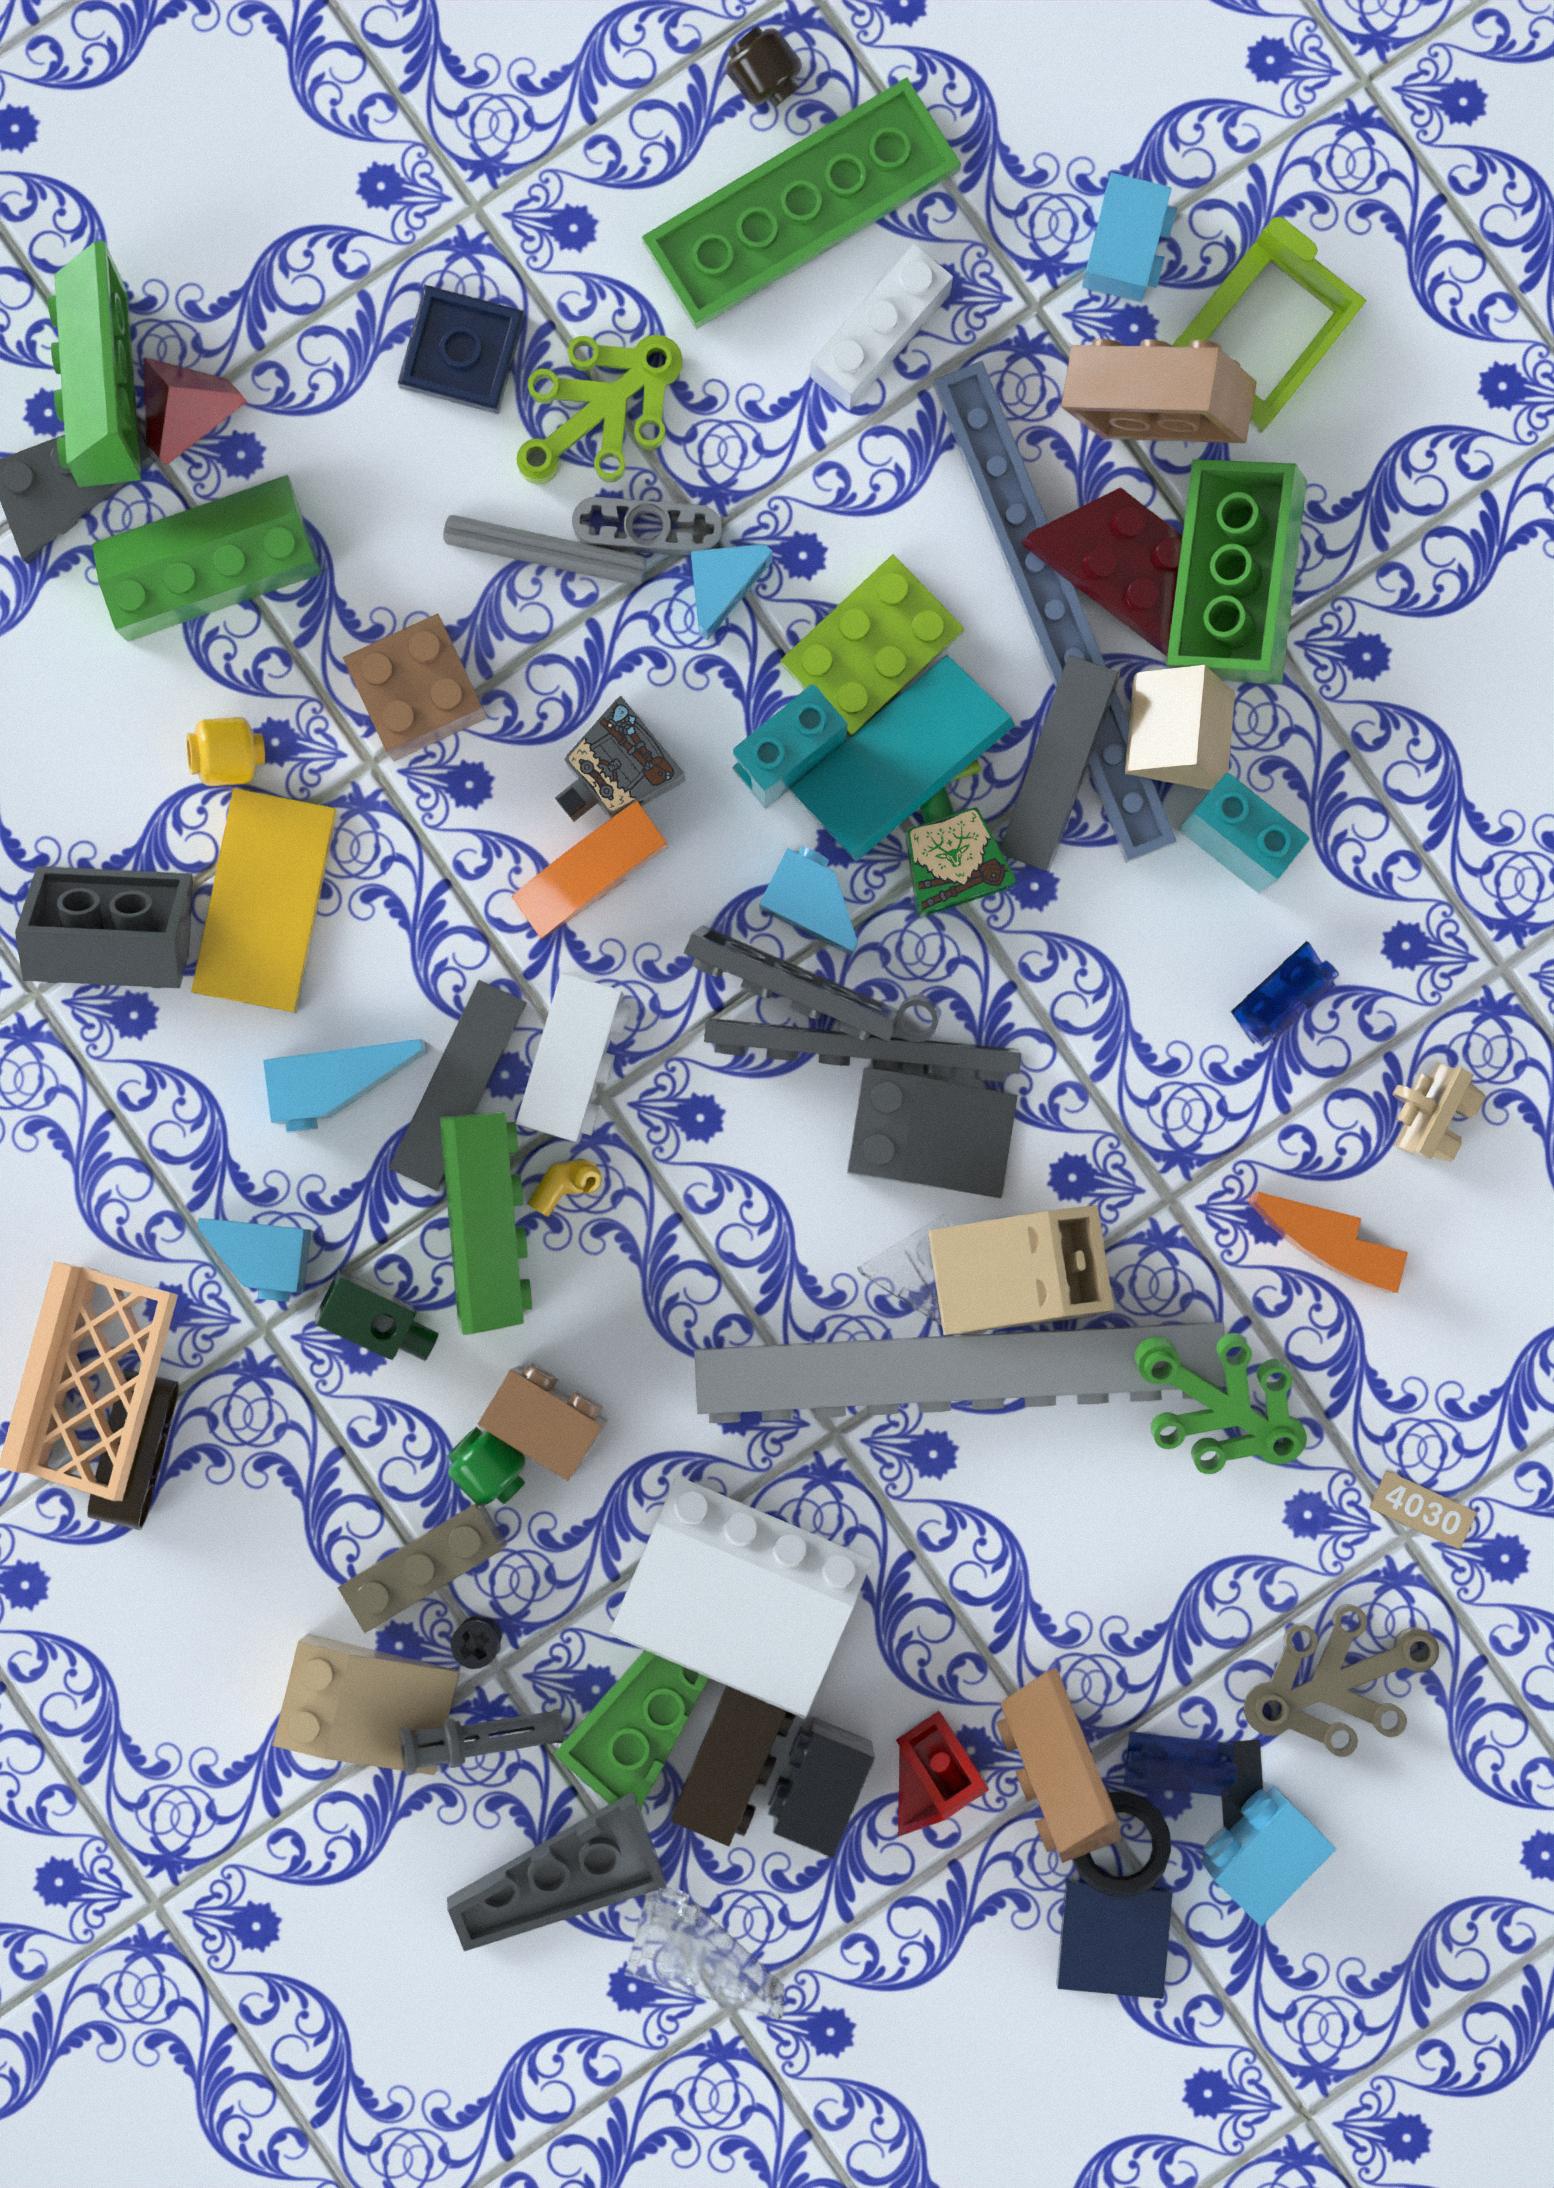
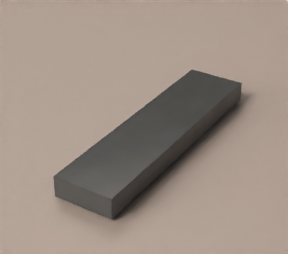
M1071 655L1068 656L1000 847L1004 856L1045 871L1051 870L1118 683L1120 672Z
M478 979L389 1169L435 1191L439 1190L445 1177L440 1117L475 1114L526 1007V1001Z

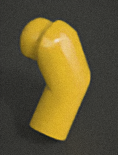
M585 1159L554 1163L547 1170L527 1204L549 1217L562 1195L575 1193L590 1194L595 1192L602 1183L601 1172L593 1162Z

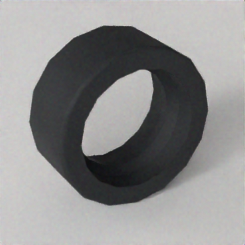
M1127 1791L1107 1792L1115 1813L1133 1815L1146 1825L1152 1840V1851L1149 1861L1140 1871L1130 1876H1114L1105 1873L1095 1864L1090 1853L1074 1858L1072 1861L1080 1877L1095 1891L1112 1897L1136 1896L1152 1888L1165 1873L1171 1854L1170 1829L1161 1811L1146 1798Z

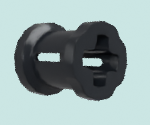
M472 1616L466 1619L454 1632L451 1640V1652L455 1660L469 1669H480L489 1665L501 1649L502 1631L492 1618ZM469 1630L476 1636L483 1632L488 1636L489 1640L484 1646L485 1654L479 1648L471 1652L466 1648L465 1644L470 1639Z

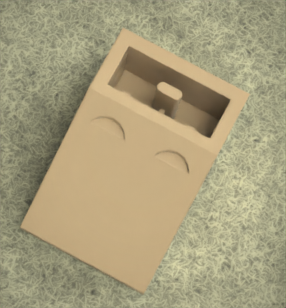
M1098 1205L1048 1210L928 1231L944 1336L1090 1318L1114 1310Z

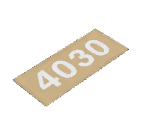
M1386 1470L1369 1507L1458 1550L1461 1549L1477 1513Z

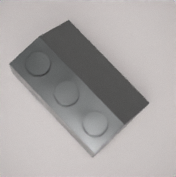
M37 866L15 930L23 981L180 988L189 956L193 893L192 874Z

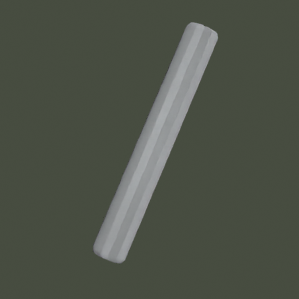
M457 515L448 516L443 531L445 543L452 546L635 586L641 585L645 577L647 563L646 559L640 555Z

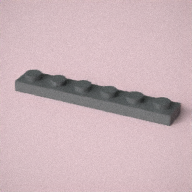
M707 1018L705 1024L704 1042L715 1043L714 1052L721 1054L745 1055L746 1047L766 1048L767 1058L796 1061L798 1060V1052L819 1054V1063L849 1066L850 1057L871 1059V1068L902 1071L903 1062L923 1064V1073L938 1076H954L955 1068L975 1069L976 1079L999 1082L1006 1081L1007 1073L1019 1074L1021 1052L1019 1049L934 1040L911 1042L891 1036L888 1042L872 1034L865 1041L843 1031Z

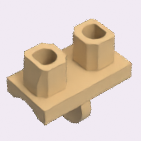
M1436 1062L1429 1076L1422 1073L1419 1074L1412 1089L1397 1085L1392 1095L1405 1103L1397 1118V1121L1403 1123L1404 1126L1394 1146L1413 1155L1429 1159L1435 1157L1449 1162L1453 1161L1462 1145V1137L1447 1129L1454 1114L1457 1113L1463 1117L1472 1118L1478 1113L1486 1098L1485 1094L1471 1083L1474 1074L1461 1067L1452 1068Z

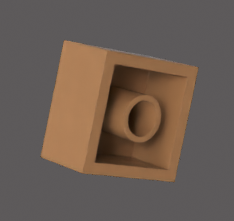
M438 613L342 657L385 751L393 761L487 719V715Z
M534 1363L527 1365L526 1368L520 1365L514 1367L507 1374L477 1425L569 1481L577 1472L608 1422L607 1419L599 1415L603 1406L579 1391L573 1393L571 1397L554 1387L559 1379Z

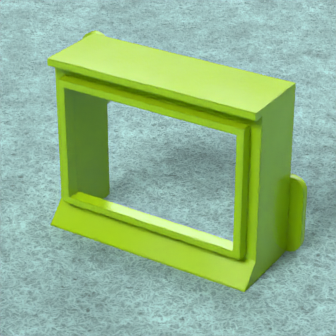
M1274 217L1270 220L1255 243L1182 335L1172 344V347H1189L1191 341H1207L1269 261L1334 312L1265 401L1254 395L1250 422L1258 428L1257 431L1260 433L1273 421L1367 302L1364 297L1315 259L1318 251L1316 244L1283 217Z

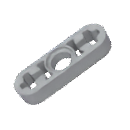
M590 497L581 501L576 506L572 515L573 529L581 543L617 551L691 556V551L718 549L723 538L720 517L713 509L703 505ZM593 511H601L605 521L619 522L618 512H627L624 519L626 538H617L618 528L603 526L600 529L599 535H591L589 527L582 524V521L591 519ZM642 514H654L662 521L663 529L657 538L645 541L639 539L634 534L633 523ZM669 516H679L677 524L678 527L692 528L695 525L696 519H704L706 528L714 530V533L705 535L703 543L697 544L693 542L692 534L676 532L678 542H668L671 536Z

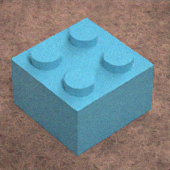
M1274 1785L1267 1792L1263 1789L1258 1790L1245 1802L1240 1811L1244 1816L1230 1830L1226 1827L1218 1830L1205 1844L1203 1850L1207 1854L1200 1860L1213 1880L1260 1927L1337 1850L1323 1833Z

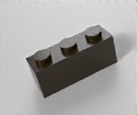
M726 1685L673 1809L670 1822L730 1847L735 1833L744 1837L756 1810V1806L748 1803L756 1784L762 1787L766 1786L777 1760V1757L769 1754L777 1735L784 1738L787 1737L796 1715Z

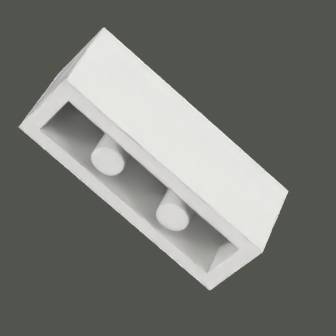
M913 243L811 360L810 378L850 411L950 296L953 276Z
M561 972L516 1120L517 1125L579 1144L582 1134L592 1135L600 1105L592 1103L597 1083L607 1085L615 1055L607 1053L612 1033L622 1035L630 1005L622 1003L624 996L622 990Z

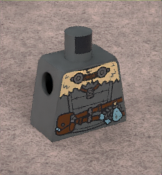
M620 696L565 757L564 760L567 766L577 777V780L557 795L555 800L573 822L577 821L596 804H599L611 819L636 800L643 806L679 786L685 781V776L681 768L623 697Z

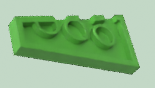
M644 1650L555 1750L554 1755L607 1803L612 1804L634 1791L640 1809H642L709 1677Z

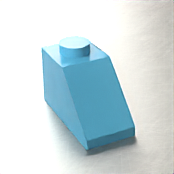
M804 846L801 847L798 853L787 848L759 903V910L852 956L858 941L836 874L833 870L827 868L830 860Z
M207 1218L198 1219L197 1229L244 1287L258 1288V1299L289 1302L290 1292H305L311 1229Z

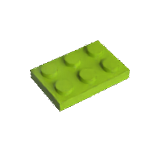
M892 554L780 660V664L804 689L810 685L818 687L848 723L847 734L851 737L964 632L965 628L904 564Z

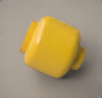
M245 718L203 719L197 723L194 733H187L186 747L190 774H198L199 779L206 786L249 783L254 777L255 765L265 764V748L262 733L252 734L251 726Z

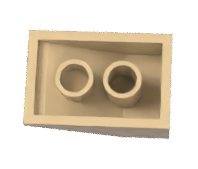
M306 1634L297 1644L272 1746L323 1759L404 1771L399 1739L400 1728L408 1726L411 1731L443 1726L444 1721L449 1719L460 1671ZM437 1765L417 1768L416 1773L435 1775Z

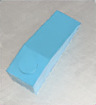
M417 1039L263 1060L271 1123L286 1124L287 1133L318 1129V1119L333 1117L427 1053L426 1042Z

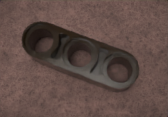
M126 1369L123 1373L127 1382L139 1374V1372ZM156 1376L123 1500L112 1501L90 1494L87 1510L88 1518L136 1530L143 1528L150 1510L178 1398V1381ZM121 1399L113 1404L108 1423L113 1434L125 1426L128 1415ZM107 1451L100 1455L95 1474L97 1482L109 1485L114 1466Z

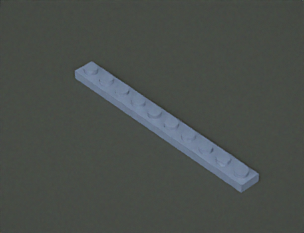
M983 361L934 379L933 386L1056 690L1069 655L1106 667L1073 584L1020 544L1025 536L1048 524V521ZM1115 690L1087 767L1127 863L1170 846L1177 840L1152 779L1125 774L1129 722Z

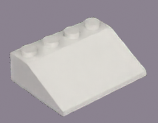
M676 1475L609 1635L805 1719L853 1610L872 1559Z

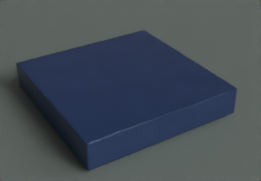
M424 285L397 382L399 388L499 414L525 321V312Z
M1065 1879L1056 1980L1057 1989L1163 1999L1172 1890L1169 1888L1152 1887L1136 1896L1112 1897L1095 1891L1084 1880Z

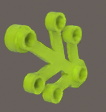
M663 335L645 337L635 348L597 345L595 340L588 336H578L570 342L568 346L569 361L579 371H589L595 366L628 370L614 383L557 378L556 374L549 369H538L530 375L528 389L531 397L536 402L549 404L554 400L588 404L545 440L536 438L522 444L517 452L516 461L520 474L525 480L533 484H544L551 481L559 469L558 457L603 420L602 448L594 459L595 471L597 476L605 482L613 483L620 480L626 471L622 450L627 400L643 387V416L635 423V439L642 448L647 450L657 449L664 443L666 431L662 421L665 386L673 383L679 377L683 367V358L678 345L672 339ZM581 346L590 347L594 351L593 356L587 361H579L574 357L575 351ZM659 352L665 355L667 358L665 364L659 368L651 367L647 363V359L652 353ZM541 379H549L554 384L553 389L547 394H539L534 390L535 384ZM653 424L657 426L660 430L658 437L653 440L644 439L640 432L645 425ZM533 451H542L547 455V459L543 465L534 467L527 462L528 456ZM605 458H616L620 463L618 470L613 473L604 472L600 466Z

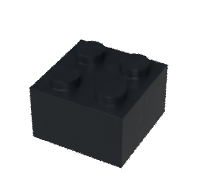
M814 1717L809 1729L800 1726L788 1754L790 1756L788 1764L793 1766L789 1778L781 1775L778 1777L768 1802L770 1807L767 1815L773 1817V1834L834 1858L874 1762L875 1754L872 1741Z

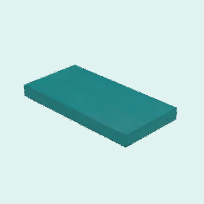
M946 655L792 786L790 791L796 800L857 862L1010 731L1015 724L1011 716Z

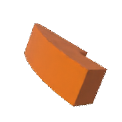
M636 800L557 858L511 897L542 940L627 881L626 878L667 850V842Z
M1261 1192L1251 1193L1249 1204L1271 1228L1296 1249L1322 1266L1355 1282L1385 1292L1398 1293L1408 1252L1357 1239L1362 1218Z

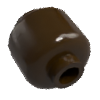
M757 25L726 51L731 58L727 62L726 73L751 105H762L767 100H770L776 108L799 88L793 79L800 73L802 62L777 29L769 28L762 31Z

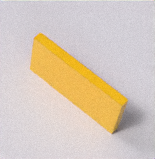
M233 788L192 985V993L291 1013L297 1012L338 811L336 808Z

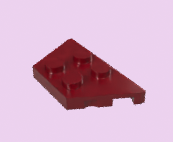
M1120 487L1030 532L1023 538L1020 543L1022 546L1157 650L1168 656L1183 535Z

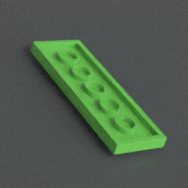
M906 77L642 236V243L695 329H698L960 171L961 163L911 82Z

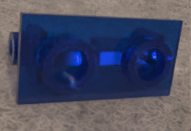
M1306 941L1230 1013L1250 1042L1253 1044L1257 1042L1262 1047L1268 1041L1275 1043L1278 1037L1301 1017L1293 1007L1298 1002L1307 1009L1313 1006L1327 991L1332 990L1336 986L1334 980L1339 976V972L1327 960L1322 962L1311 944Z
M1129 1731L1124 1785L1229 1797L1230 1784H1235L1237 1775V1764L1233 1763L1235 1744Z

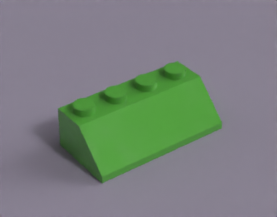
M96 241L54 274L56 295L48 296L50 320L54 328L58 327L59 342L51 343V356L56 374H61L62 389L54 391V403L59 421H64L65 437H58L57 439L58 457L62 469H69L79 487L141 480L128 292L106 242Z
M1192 459L1166 664L1168 667L1181 668L1206 665L1222 680L1282 685L1307 479L1296 463Z
M288 475L92 543L98 582L114 629L127 642L323 574Z
M503 1111L440 1117L459 1329L462 1335L524 1324L523 1311L532 1310L530 1280L520 1279L518 1259L527 1258L528 1255L525 1226L515 1227L514 1206L523 1205L520 1174L511 1175L509 1154L518 1153L516 1122H506L505 1112Z

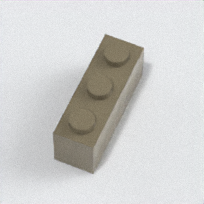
M474 1503L340 1585L338 1590L365 1634L499 1553L508 1544L485 1506Z

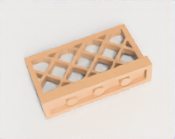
M54 1261L2 1450L0 1467L13 1472L28 1473L112 1501H122L178 1294L102 1273L100 1270L86 1266ZM96 1283L107 1287L115 1306L96 1317L91 1306ZM122 1291L129 1292L132 1294L125 1298ZM145 1298L158 1301L152 1324L140 1330L130 1308ZM120 1315L130 1338L114 1349H111L101 1327ZM91 1335L101 1357L85 1368H82L77 1357L80 1342ZM135 1348L142 1363L139 1374L127 1382L117 1359ZM106 1367L116 1390L98 1401L88 1378ZM77 1386L87 1409L69 1420L63 1405L67 1392ZM121 1399L128 1415L125 1426L113 1434L103 1410ZM92 1418L102 1441L88 1451L83 1452L74 1429ZM63 1437L73 1460L60 1469L47 1466L53 1443ZM105 1451L108 1452L114 1465L109 1485L97 1482L88 1463ZM78 1470L80 1476H77V1475H74V1474H71V1473H73L74 1471Z

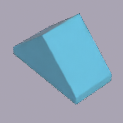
M765 544L691 551L699 635L707 641L773 562V550Z

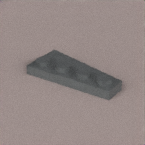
M634 1791L447 1897V1910L464 1952L665 1888V1875Z

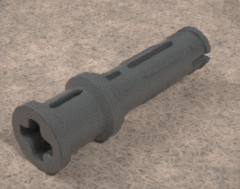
M554 1709L550 1712L503 1718L461 1726L459 1721L450 1719L445 1720L443 1726L411 1731L408 1726L401 1727L399 1739L403 1767L406 1775H413L416 1773L417 1768L446 1763L451 1768L460 1767V1764L465 1763L466 1757L512 1751L550 1743H563L564 1729L559 1709Z

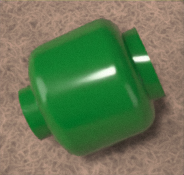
M477 1426L447 1455L452 1461L448 1469L450 1479L474 1503L480 1506L487 1505L496 1498L504 1505L525 1484V1481L519 1476L526 1464L524 1454L486 1430L481 1431Z

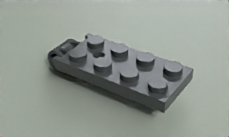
M704 925L691 934L684 950V954L694 958L692 966L698 970L716 977H721L723 972L738 976L743 979L741 987L764 998H770L774 992L792 1000L789 1006L792 1010L817 1020L822 1013L840 1020L838 1028L841 1031L861 1040L867 1041L870 1034L888 1042L891 1036L911 1042H922L929 1039L935 1033L939 1022V1009L936 1003L925 995L909 996L897 1009ZM914 1005L925 1007L932 1016V1024L922 1031H915L907 1027L903 1020V1012L908 1007Z

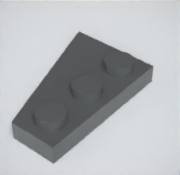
M137 419L140 467L142 472L154 461ZM58 437L0 459V502L21 558L26 564L41 554L40 549L60 533L64 535L78 524L77 519L101 500L106 501L128 483L79 487L71 471L61 467L57 450Z

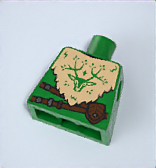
M946 787L939 790L920 807L925 824L907 830L905 835L916 912L919 919L1013 888L1016 883L1014 874L977 807L955 814Z

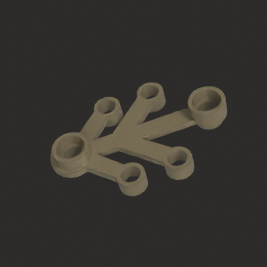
M1352 1604L1341 1605L1335 1610L1332 1617L1333 1630L1311 1681L1293 1688L1292 1685L1302 1658L1308 1657L1315 1652L1318 1646V1637L1313 1629L1301 1623L1293 1624L1285 1631L1283 1638L1285 1647L1270 1682L1260 1683L1253 1687L1244 1701L1245 1718L1254 1730L1263 1735L1275 1736L1282 1734L1288 1729H1292L1324 1743L1325 1747L1336 1756L1345 1757L1352 1754L1357 1747L1358 1738L1350 1726L1342 1722H1335L1330 1725L1299 1710L1319 1701L1373 1724L1375 1729L1386 1737H1396L1405 1730L1407 1718L1401 1708L1392 1703L1379 1704L1349 1690L1405 1667L1414 1672H1423L1430 1669L1439 1657L1438 1642L1426 1630L1418 1627H1409L1397 1635L1393 1648L1341 1668L1353 1638L1360 1636L1367 1627L1365 1613ZM1349 1611L1356 1612L1359 1619L1357 1626L1352 1630H1344L1341 1626L1342 1616ZM1298 1631H1306L1310 1638L1308 1646L1302 1650L1294 1649L1292 1646V1637ZM1415 1642H1424L1427 1646L1426 1656L1421 1660H1413L1410 1656L1411 1646ZM1276 1700L1280 1703V1713L1275 1718H1265L1262 1713L1264 1704L1267 1701ZM1387 1711H1395L1398 1715V1722L1391 1729L1382 1728L1380 1722L1382 1715ZM1339 1730H1344L1349 1734L1348 1744L1340 1749L1334 1748L1331 1743L1333 1734Z

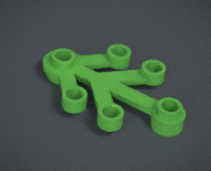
M1237 1333L1227 1334L1218 1341L1216 1346L1217 1354L1224 1366L1226 1392L1182 1365L1179 1354L1169 1339L1153 1336L1145 1339L1138 1345L1134 1354V1360L1144 1380L1153 1384L1170 1383L1210 1408L1179 1415L1171 1412L1157 1415L1152 1420L1150 1429L1159 1447L1174 1449L1182 1444L1185 1436L1235 1426L1250 1433L1222 1441L1206 1437L1195 1442L1191 1449V1457L1196 1468L1204 1474L1217 1473L1228 1460L1259 1455L1268 1463L1285 1464L1293 1461L1303 1452L1307 1443V1434L1302 1423L1295 1417L1289 1416L1286 1392L1290 1389L1293 1379L1283 1361L1279 1359L1267 1360L1257 1370V1379L1266 1396L1267 1416H1263L1250 1407L1246 1366L1252 1359V1351L1247 1340L1242 1335ZM1242 1347L1238 1355L1233 1357L1226 1356L1231 1348ZM1159 1361L1168 1362L1161 1368L1152 1369L1153 1365ZM1282 1373L1278 1381L1267 1382L1271 1374ZM1165 1427H1176L1175 1431L1169 1435L1160 1434ZM1282 1437L1288 1438L1283 1443L1274 1445L1278 1439ZM1206 1452H1216L1212 1459L1201 1460L1202 1455Z

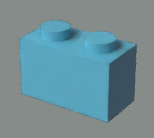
M1111 172L1081 288L1137 302H1142L1147 286L1157 288L1164 262L1163 256L1155 255L1159 237L1169 239L1177 207L1168 205L1172 187Z

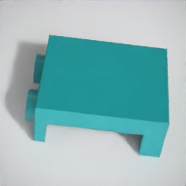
M810 685L734 747L733 755L738 762L732 766V769L761 805L767 809L846 741L848 723L818 687Z
M1226 773L1221 777L1213 789L1206 793L1178 828L1180 832L1258 894L1281 877L1309 842V836L1230 773Z

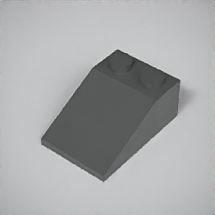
M864 1067L847 1174L1002 1198L1018 1095Z

